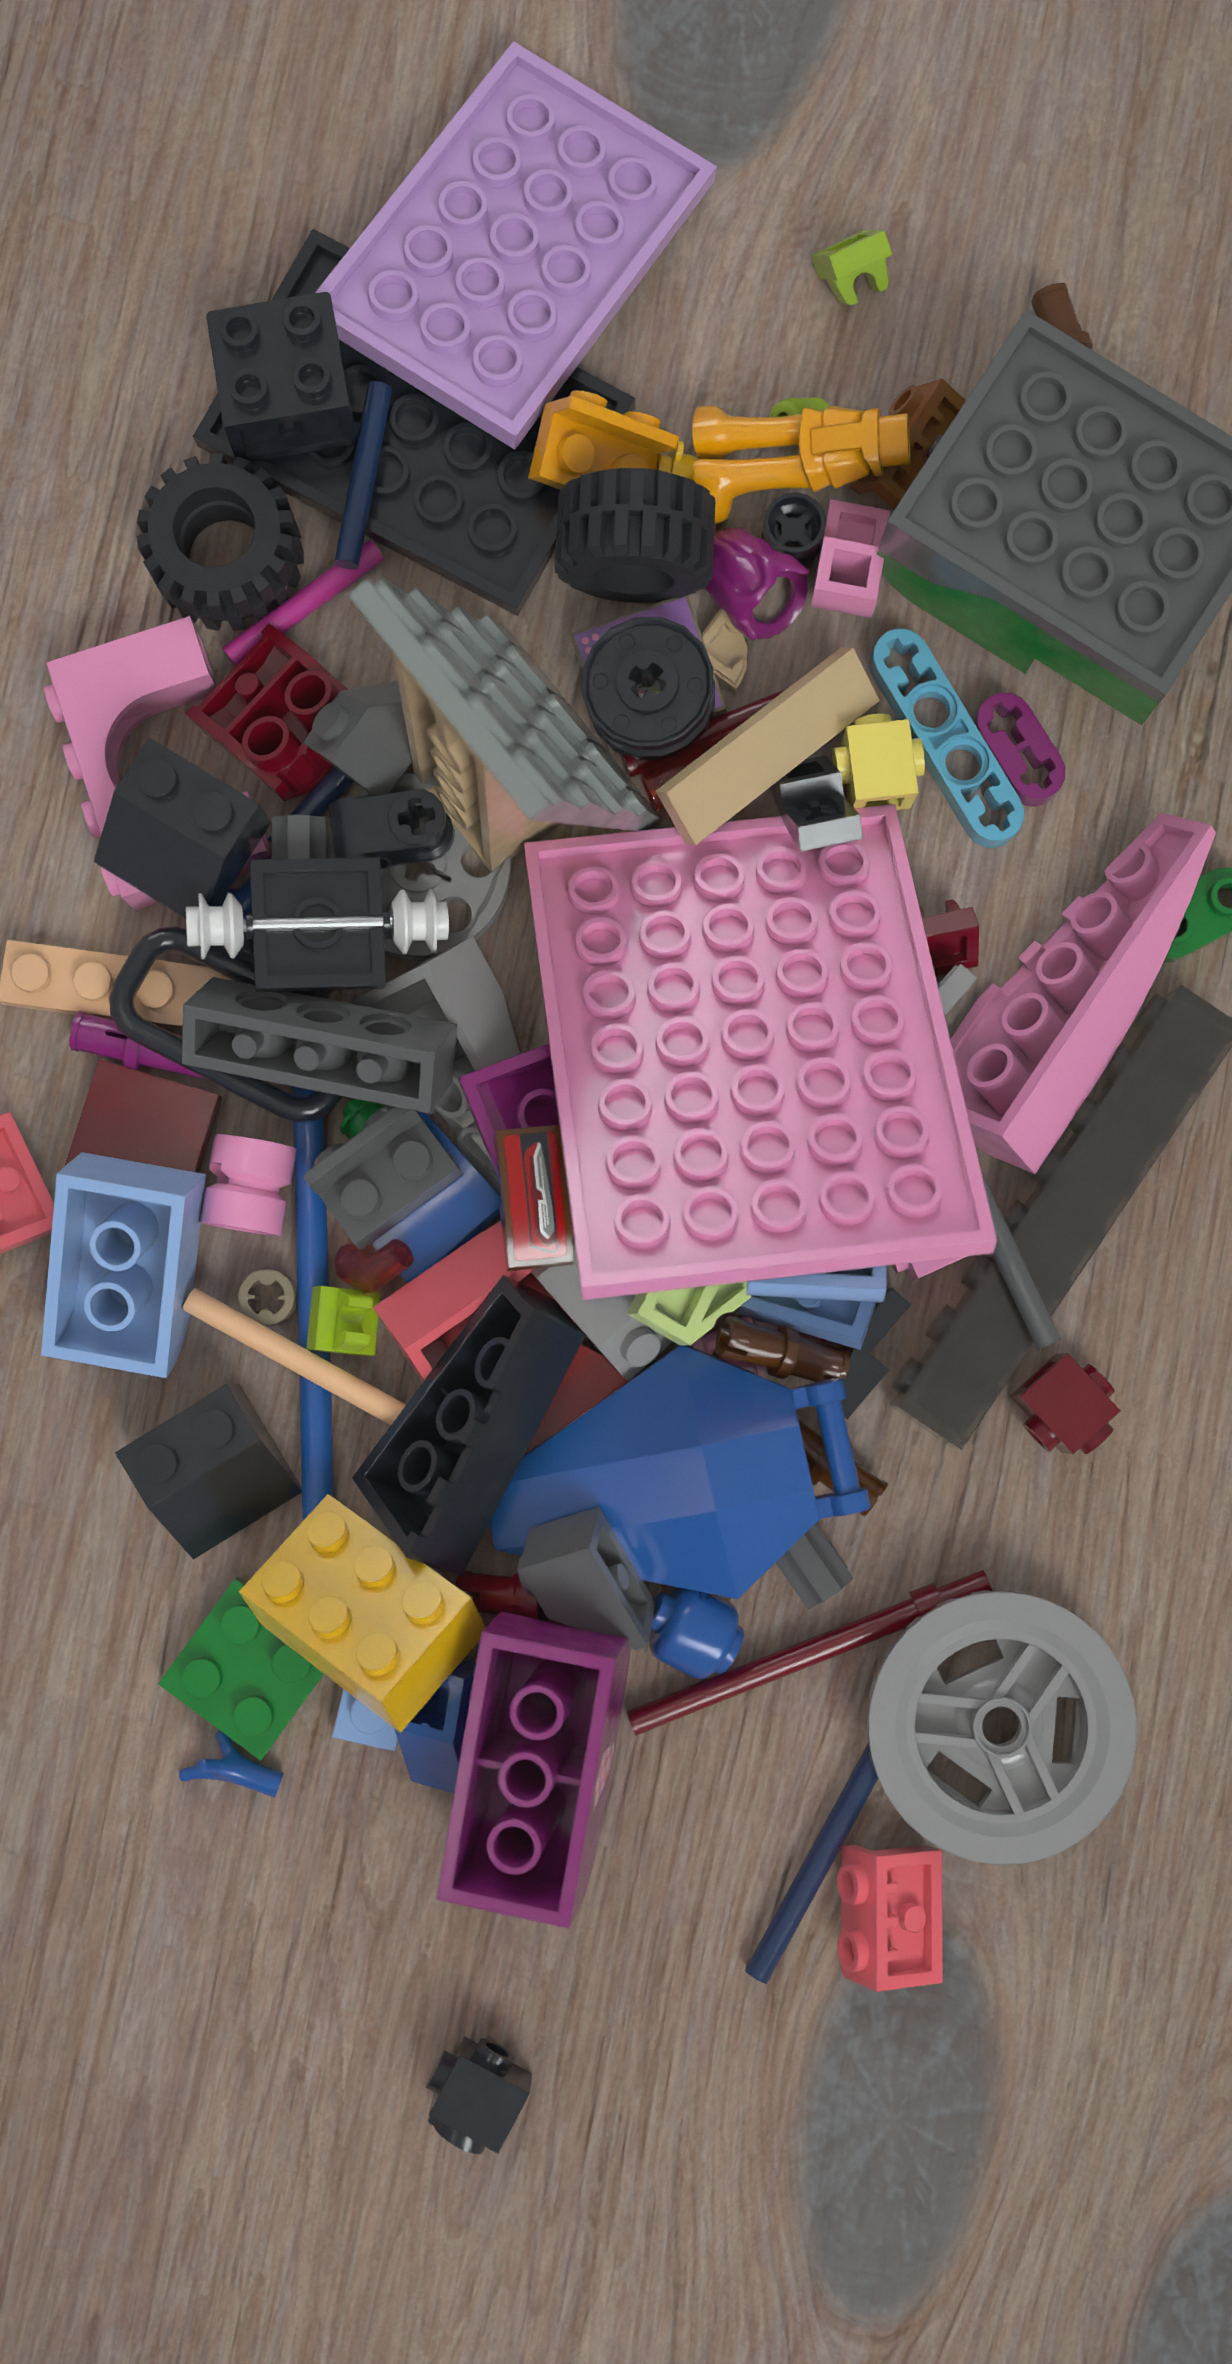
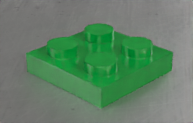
M237 1577L159 1681L158 1685L261 1761L319 1683L324 1673L260 1624L239 1593L247 1582Z

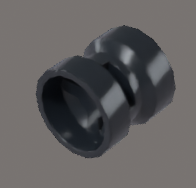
M798 492L782 494L773 500L766 510L761 539L766 540L773 550L794 556L808 569L819 555L826 525L824 511L819 503L807 494ZM787 543H799L794 546L787 545Z

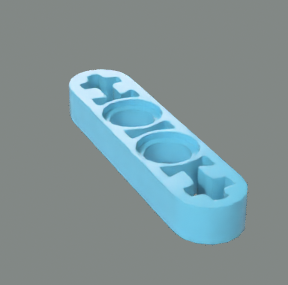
M894 629L886 632L878 639L870 660V670L875 682L898 720L909 719L911 738L921 739L925 765L967 835L976 844L985 848H997L1006 845L1014 838L1024 821V808L1019 796L925 641L917 633L909 629ZM891 648H894L899 655L906 654L907 652L911 653L913 657L908 666V671L915 684L923 676H926L929 680L918 684L906 697L901 694L902 691L906 690L909 683L904 671L899 666L889 669L885 665ZM926 697L940 700L946 707L948 713L947 721L935 728L921 725L915 718L914 704ZM958 749L971 752L979 763L978 774L969 780H958L952 777L945 766L946 756ZM986 780H989L992 784V787H989L983 795L988 805L994 811L1004 808L1008 813V816L1002 823L1003 831H1000L994 824L984 827L980 823V819L986 809L978 794L970 802H967L963 797L974 793Z

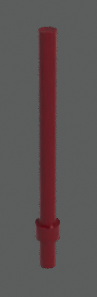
M981 1570L936 1588L934 1583L910 1591L911 1598L628 1710L627 1715L635 1735H639L906 1629V1626L915 1618L922 1617L936 1608L937 1604L945 1600L970 1595L971 1592L992 1591L990 1582L984 1570Z

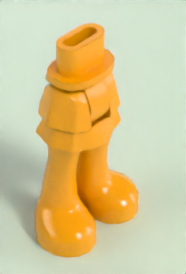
M705 405L697 406L693 416L692 438L695 452L699 458L693 462L694 481L710 491V495L715 498V524L729 518L734 498L742 494L788 488H811L813 492H816L828 485L837 489L868 476L870 468L874 476H883L884 467L911 464L908 413L881 416L879 408L862 411L831 405L829 408H825L824 411L804 408L802 414L784 417H740L727 415L721 407ZM799 446L800 450L798 455L784 457L725 459L731 453L749 449Z

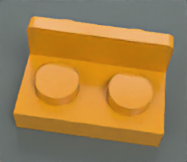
M572 391L570 397L545 403L528 478L561 490L565 488V484L570 480L580 478L581 475L615 468H646L656 470L659 454L676 450L679 436L659 429L661 421L656 417L633 411L625 412L623 415L607 409L608 401L597 394L586 391Z

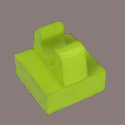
M864 229L811 254L818 279H825L828 282L835 297L843 305L858 303L853 285L854 280L861 273L866 275L872 292H882L888 287L885 258L891 256L892 252L885 230Z
M328 1286L312 1287L306 1349L337 1354L375 1356L378 1315L373 1307L380 1303L381 1292Z

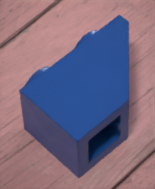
M462 1660L404 1730L400 1733L394 1729L412 1782L454 1794L476 1663Z

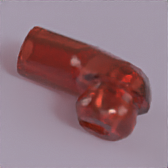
M399 1239L391 1240L373 1254L365 1249L360 1250L352 1242L339 1248L335 1255L334 1265L336 1273L342 1281L364 1293L370 1294L378 1291L413 1264L414 1257L410 1248Z

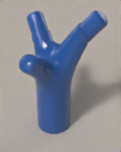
M221 1731L217 1732L215 1737L223 1755L222 1759L202 1758L198 1761L197 1765L183 1768L179 1771V1778L183 1782L194 1779L220 1780L234 1783L274 1798L284 1775L283 1772L245 1758L234 1747L231 1739Z

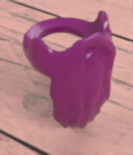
M740 527L724 528L714 532L712 580L709 581V585L704 589L709 593L715 605L726 612L736 630L753 641L756 639H767L787 629L795 622L802 611L808 594V579L806 575L809 572L794 556L773 550L766 540L754 537L747 530ZM777 577L788 578L791 585L790 599L783 611L773 619L764 622L756 620L753 617L752 609L758 606L766 592L775 584Z

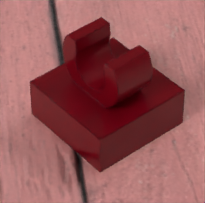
M951 899L945 901V913L925 917L922 907L919 906L935 976L949 973L955 965L959 966L961 964L966 969L977 967L979 963L980 925L973 907L960 909L957 902Z

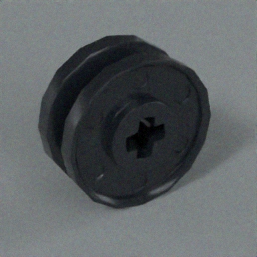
M634 617L611 627L592 646L582 669V696L597 734L615 752L638 761L665 760L688 750L706 732L715 710L714 671L703 643L685 626L663 617ZM656 680L659 681L661 688L659 695L649 691L643 698H640L637 688L640 683L650 687Z

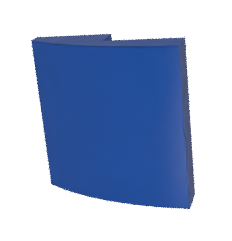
M420 1111L416 1112L427 1124L463 1175L372 1242V1245L406 1283L412 1281L476 1236L500 1214L499 1208L501 1204L499 1194L425 1112Z

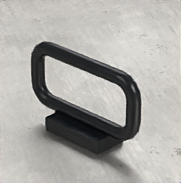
M177 926L164 927L144 935L130 952L113 983L109 995L110 1015L119 1031L139 1045L281 1118L294 1122L315 1121L333 1110L343 1096L315 1091L308 1097H296L264 1080L182 1064L183 1038L144 1019L135 1008V997L155 960L166 952L175 951L184 954L234 981L255 985L253 939H246V932H243L244 945L235 958H231L224 945L210 946L205 959H201V946H187V929ZM331 990L289 992L327 999Z

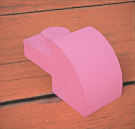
M830 499L810 607L872 618L877 602L884 558L877 555L886 523L890 518L891 510Z

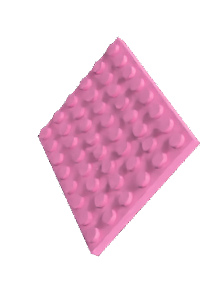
M895 804L855 808L860 814L863 839L806 851L799 850L781 816L725 822L696 846L684 843L676 827L524 843L582 1300L990 1254L994 1252L997 1238Z

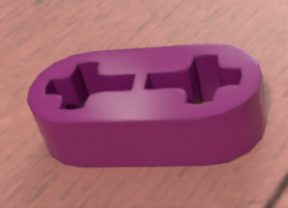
M1001 692L990 696L979 708L973 721L1019 796L1022 805L1037 807L1048 803L1060 790L1065 780L1066 767L1061 755L1029 705L1021 697L1013 693ZM994 711L1001 718L1008 717L1009 715L1015 718L1016 722L1010 732L1017 744L1016 746H1014L1007 733L1003 730L993 733L989 729V725L994 718ZM1021 754L1025 756L1033 769H1039L1044 766L1048 770L1049 775L1043 781L1045 789H1041L1040 785L1036 782L1030 783L1027 786L1024 784L1021 778L1026 772L1027 766Z

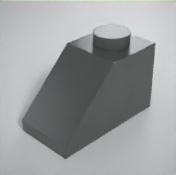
M398 680L340 691L333 702L324 706L316 715L312 731L303 742L373 796L389 794L412 762Z
M598 1506L531 1527L522 1557L518 1561V1575L526 1593L531 1596L534 1595L547 1618L577 1629L629 1638L628 1647L635 1650L648 1647L656 1602L600 1507Z

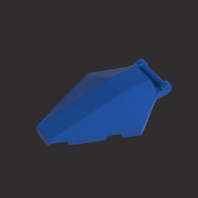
M679 1345L522 1458L489 1523L495 1551L522 1556L531 1527L599 1506L642 1580L738 1599L818 1520L832 1516L855 1514L871 1508L868 1489L860 1487L841 1403V1400L847 1398L843 1378L829 1379L791 1388L689 1345ZM809 1406L816 1407L834 1489L832 1493L818 1496L814 1494L796 1409Z

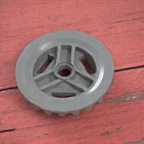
M1010 1590L971 1592L970 1595L945 1600L937 1604L936 1608L922 1617L915 1618L906 1626V1631L894 1644H891L884 1654V1661L876 1678H873L869 1692L870 1703L868 1715H866V1732L870 1747L869 1754L873 1768L889 1800L904 1820L922 1837L953 1855L971 1861L994 1865H1015L1048 1858L1070 1848L1091 1833L1110 1813L1121 1796L1130 1775L1135 1756L1137 1719L1130 1686L1119 1661L1099 1634L1082 1619L1053 1602L1023 1592ZM985 1640H995L1001 1654L1000 1657L943 1682L937 1667L946 1658L971 1644ZM1057 1697L1073 1698L1075 1703L1073 1743L1065 1762L1052 1761ZM996 1707H1006L1011 1709L1017 1717V1731L1005 1743H992L983 1734V1719L990 1710ZM938 1751L989 1787L979 1803L968 1800L926 1769Z

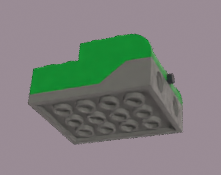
M1025 310L943 436L939 434L926 455L928 460L888 519L877 555L884 558L882 574L910 602L1026 674L1036 659L1142 725L1166 696L1232 593V436L1030 311Z

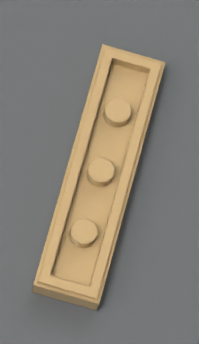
M839 648L656 790L684 843L696 846L880 701L854 648Z

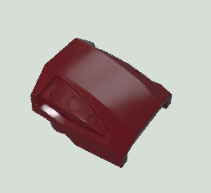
M268 623L261 631L263 637L198 707L192 705L185 714L207 736L246 766L285 802L311 792L334 767L303 742L312 731L313 721L319 711L327 704L333 702L340 691L349 689L333 677L309 653Z

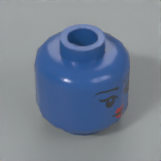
M679 1587L674 1589L669 1595L660 1592L654 1598L656 1607L649 1637V1647L656 1659L696 1679L707 1678L714 1672L722 1674L731 1666L744 1639V1629L738 1625L739 1615L731 1602L718 1595Z

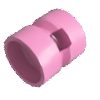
M216 1134L209 1170L218 1178L216 1184L205 1188L199 1223L231 1230L282 1237L288 1202L279 1195L280 1188L291 1184L297 1149L254 1138Z

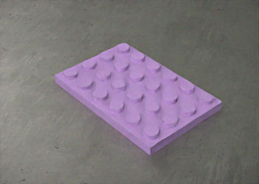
M513 41L315 293H330L339 340L515 450L543 413L545 403L552 401L710 189L715 180L717 166Z

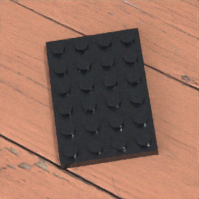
M312 229L272 300L314 294L350 248ZM339 340L347 391L355 418L357 435L359 433L368 383L379 381L388 384L392 388L365 536L518 616L556 550L560 489L528 478L542 414L514 450ZM578 367L575 368L552 399V401L570 397L572 391H586L605 398L608 401L606 408L624 415L625 412L634 411L635 397ZM217 393L196 429L193 438L197 447L209 453H223L227 463L233 465L235 457L223 427ZM356 444L250 462L254 473L262 467L272 476L275 486H281L284 493L342 523Z

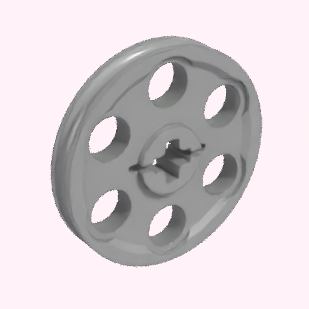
M414 773L402 774L389 794L411 789H432L435 786H440L435 776H432L422 784ZM364 789L356 795L373 796ZM427 817L419 819V828L413 830L415 835L425 833L424 826L429 821ZM453 825L455 835L450 850L441 858L428 861L429 866L436 871L437 875L431 874L429 876L420 873L416 880L412 881L408 880L409 873L405 865L387 867L381 870L382 909L391 907L392 901L400 890H405L411 902H424L429 889H433L436 902L459 901L464 903L471 911L469 925L457 933H448V940H437L435 953L430 952L425 941H412L407 954H402L392 941V938L384 937L385 955L401 960L424 961L472 936L475 941L478 940L491 927L504 906L511 879L510 856L488 876H471L462 867V858L471 849L470 844L456 826ZM331 830L327 838V858H334ZM441 877L446 878V879L451 880V881H450V882H447V881H445V880H442Z

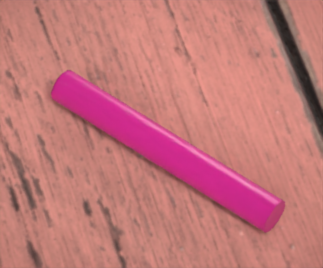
M369 539L363 544L358 569H345L335 564L224 645L222 650L232 664L236 666L263 637L261 631L268 623L284 634L384 561L383 555L373 541Z

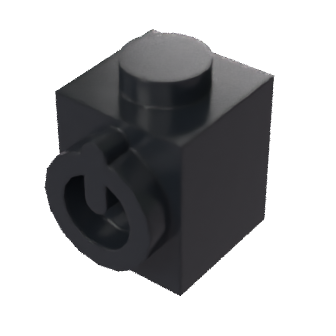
M464 2036L455 2055L445 2050L442 2052L428 2079L426 2088L435 2092L428 2114L430 2116L428 2122L434 2126L440 2136L459 2149L472 2154H482L485 2148H488L499 2154L530 2095L532 2073L514 2064V2056L500 2044L485 2038H481L476 2043Z

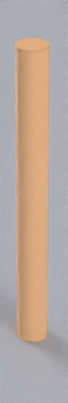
M197 1288L191 1291L183 1305V1311L389 1425H392L406 1406L401 1401Z

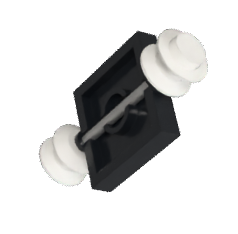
M380 857L250 860L252 912H245L246 919H243L242 905L232 893H228L223 906H208L201 893L199 894V907H186L187 946H201V959H205L210 946L224 945L231 958H235L244 945L243 932H246V939H253L255 992L384 989L386 986L384 936L390 935V929L392 941L402 954H407L412 941H425L430 952L435 953L437 940H448L449 933L447 902H436L433 889H429L424 902H411L405 890H400L391 903L390 914L389 909H382Z

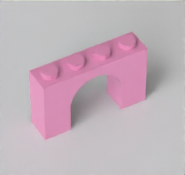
M190 616L46 662L53 683L44 687L46 700L57 723L65 721L71 742L62 745L63 752L73 778L76 781L84 780L90 800L82 802L81 807L88 829L94 839L101 837L113 793L120 783V755L126 740L134 729L155 714L206 698L217 687L202 637ZM247 791L242 793L252 799ZM266 833L237 877L250 873V860L271 859V848L267 841ZM101 867L105 883L113 897L121 895V898L134 910L159 903Z

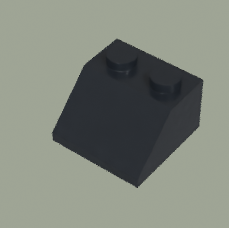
M149 737L113 793L94 862L186 919V907H199V894L201 893L208 906L220 905L271 822L259 803Z
M225 1384L115 1452L147 1508L193 1560L302 1493L301 1485L240 1384Z

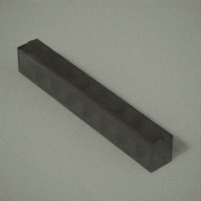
M1179 985L1166 994L1165 997L1155 993L1147 1002L1134 1023L1142 1031L1130 1049L1123 1044L1118 1047L1101 1075L1108 1080L1095 1100L1087 1096L1067 1126L1073 1133L1062 1150L1058 1152L1053 1148L1037 1173H1032L1030 1179L1038 1183L1027 1202L1023 1204L1018 1199L1015 1200L1003 1216L1051 1317L1232 1047V1018L1183 985ZM981 1254L974 1259L960 1282L968 1288L955 1309L948 1304L943 1306L925 1333L933 1341L920 1361L911 1356L901 1367L890 1385V1388L897 1392V1395L890 1404L891 1407L951 1448L963 1450L1034 1343L992 1254L990 1256Z

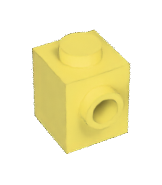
M871 714L856 719L852 726H846L840 743L841 747L832 749V763L841 772L842 785H846L848 802L854 808L895 804L896 810L910 809L919 793L916 776L924 775L925 759L921 739L911 738L909 719L892 721L889 714Z

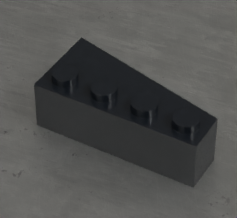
M505 1275L500 1278L352 1477L407 1558L462 1576L586 1336L556 1300Z

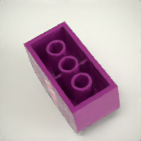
M500 1612L482 1631L436 1900L570 1928L586 1893L599 1843L631 1654V1648L628 1647L629 1638L577 1629L565 1624L506 1612Z

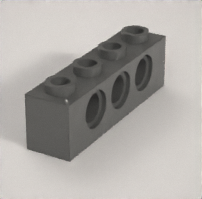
M212 977L183 1004L182 1064L431 1113L453 1083L457 1024L289 991L255 992V985Z

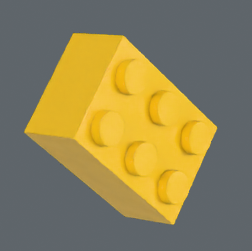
M329 1494L325 1496L239 1591L263 1627L400 1733L481 1639L482 1631L486 1628L470 1596L426 1564L407 1558L397 1543Z

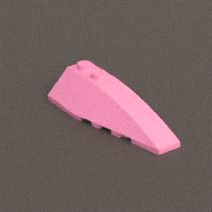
M1160 813L1104 870L1107 880L1094 893L1084 898L1078 896L1061 913L1066 922L1043 945L1034 941L1018 957L1022 966L1001 988L992 983L974 1003L950 1041L976 1147L1004 1162L1030 1173H1037L1105 1071L1136 1018L1167 956L1193 896L1216 834L1211 825Z

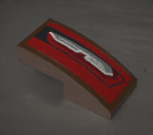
M560 1125L495 1130L494 1146L501 1194L499 1209L507 1271L572 1265L574 1260L571 1214Z

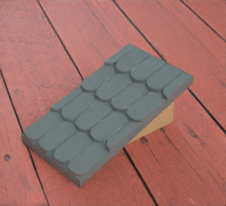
M383 577L376 583H372L367 579L347 594L394 652V662L415 776L422 784L432 776L436 777L440 786L425 789L433 793L441 801L445 813L451 818L453 825L469 842L471 849L491 873L506 858L510 856V859H512L524 850V843L534 842L557 823L642 831L651 829L662 820V817L649 801L640 795V790L610 753L602 748L601 742L569 703L564 701L565 698L540 667L526 654V650L513 634L494 619L485 615L478 620L460 606L449 611L416 588L407 594Z

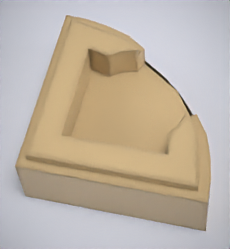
M720 609L701 635L717 681L736 694L746 675L748 647L745 636L733 627L726 612Z

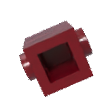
M1068 1353L1055 1354L1010 1395L1029 1417L1023 1423L1024 1428L1047 1452L1052 1451L1056 1447L1061 1453L1075 1454L1079 1449L1084 1454L1090 1453L1111 1435L1114 1429L1108 1422L1121 1411L1109 1398L1115 1393L1109 1381L1090 1364H1087L1082 1369Z

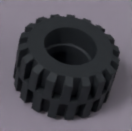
M210 453L209 463L200 465L197 457L194 456L183 460L187 468L186 470L178 474L175 473L172 467L160 475L165 483L162 489L159 490L151 486L144 496L150 510L139 509L137 524L143 534L136 536L138 549L144 558L143 563L163 598L172 609L177 607L183 618L190 616L195 624L198 618L201 617L205 627L211 630L220 631L222 621H228L233 631L246 629L244 619L255 616L257 621H259L268 614L267 608L275 604L278 607L289 599L285 590L286 586L297 588L301 578L297 564H304V550L300 542L302 537L281 486H275L272 476L262 467L254 473L250 460L236 456L233 465H229L223 453ZM221 521H237L247 524L255 530L248 550L233 563L220 567H206L189 560L193 542L204 529L212 524Z
M615 468L581 475L580 478L572 479L559 492L555 573L558 574V578L574 589L613 601L651 603L694 594L696 591L708 586L709 581L712 580L715 498L710 495V491L707 488L695 483L693 480L654 469Z

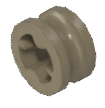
M271 1269L257 1270L248 1275L240 1285L238 1293L239 1308L244 1315L264 1326L281 1325L288 1321L297 1310V1287L293 1280L282 1272ZM260 1283L268 1287H273L279 1283L284 1289L285 1295L277 1297L280 1300H284V1305L277 1313L271 1309H264L260 1312H257L253 1301L259 1300L260 1297L253 1295V1292Z

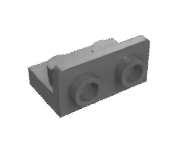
M388 1105L376 1111L366 1121L365 1129L347 1143L332 1145L320 1153L313 1163L314 1167L306 1172L303 1178L310 1188L321 1197L353 1244L362 1250L462 1176L463 1173L415 1110Z

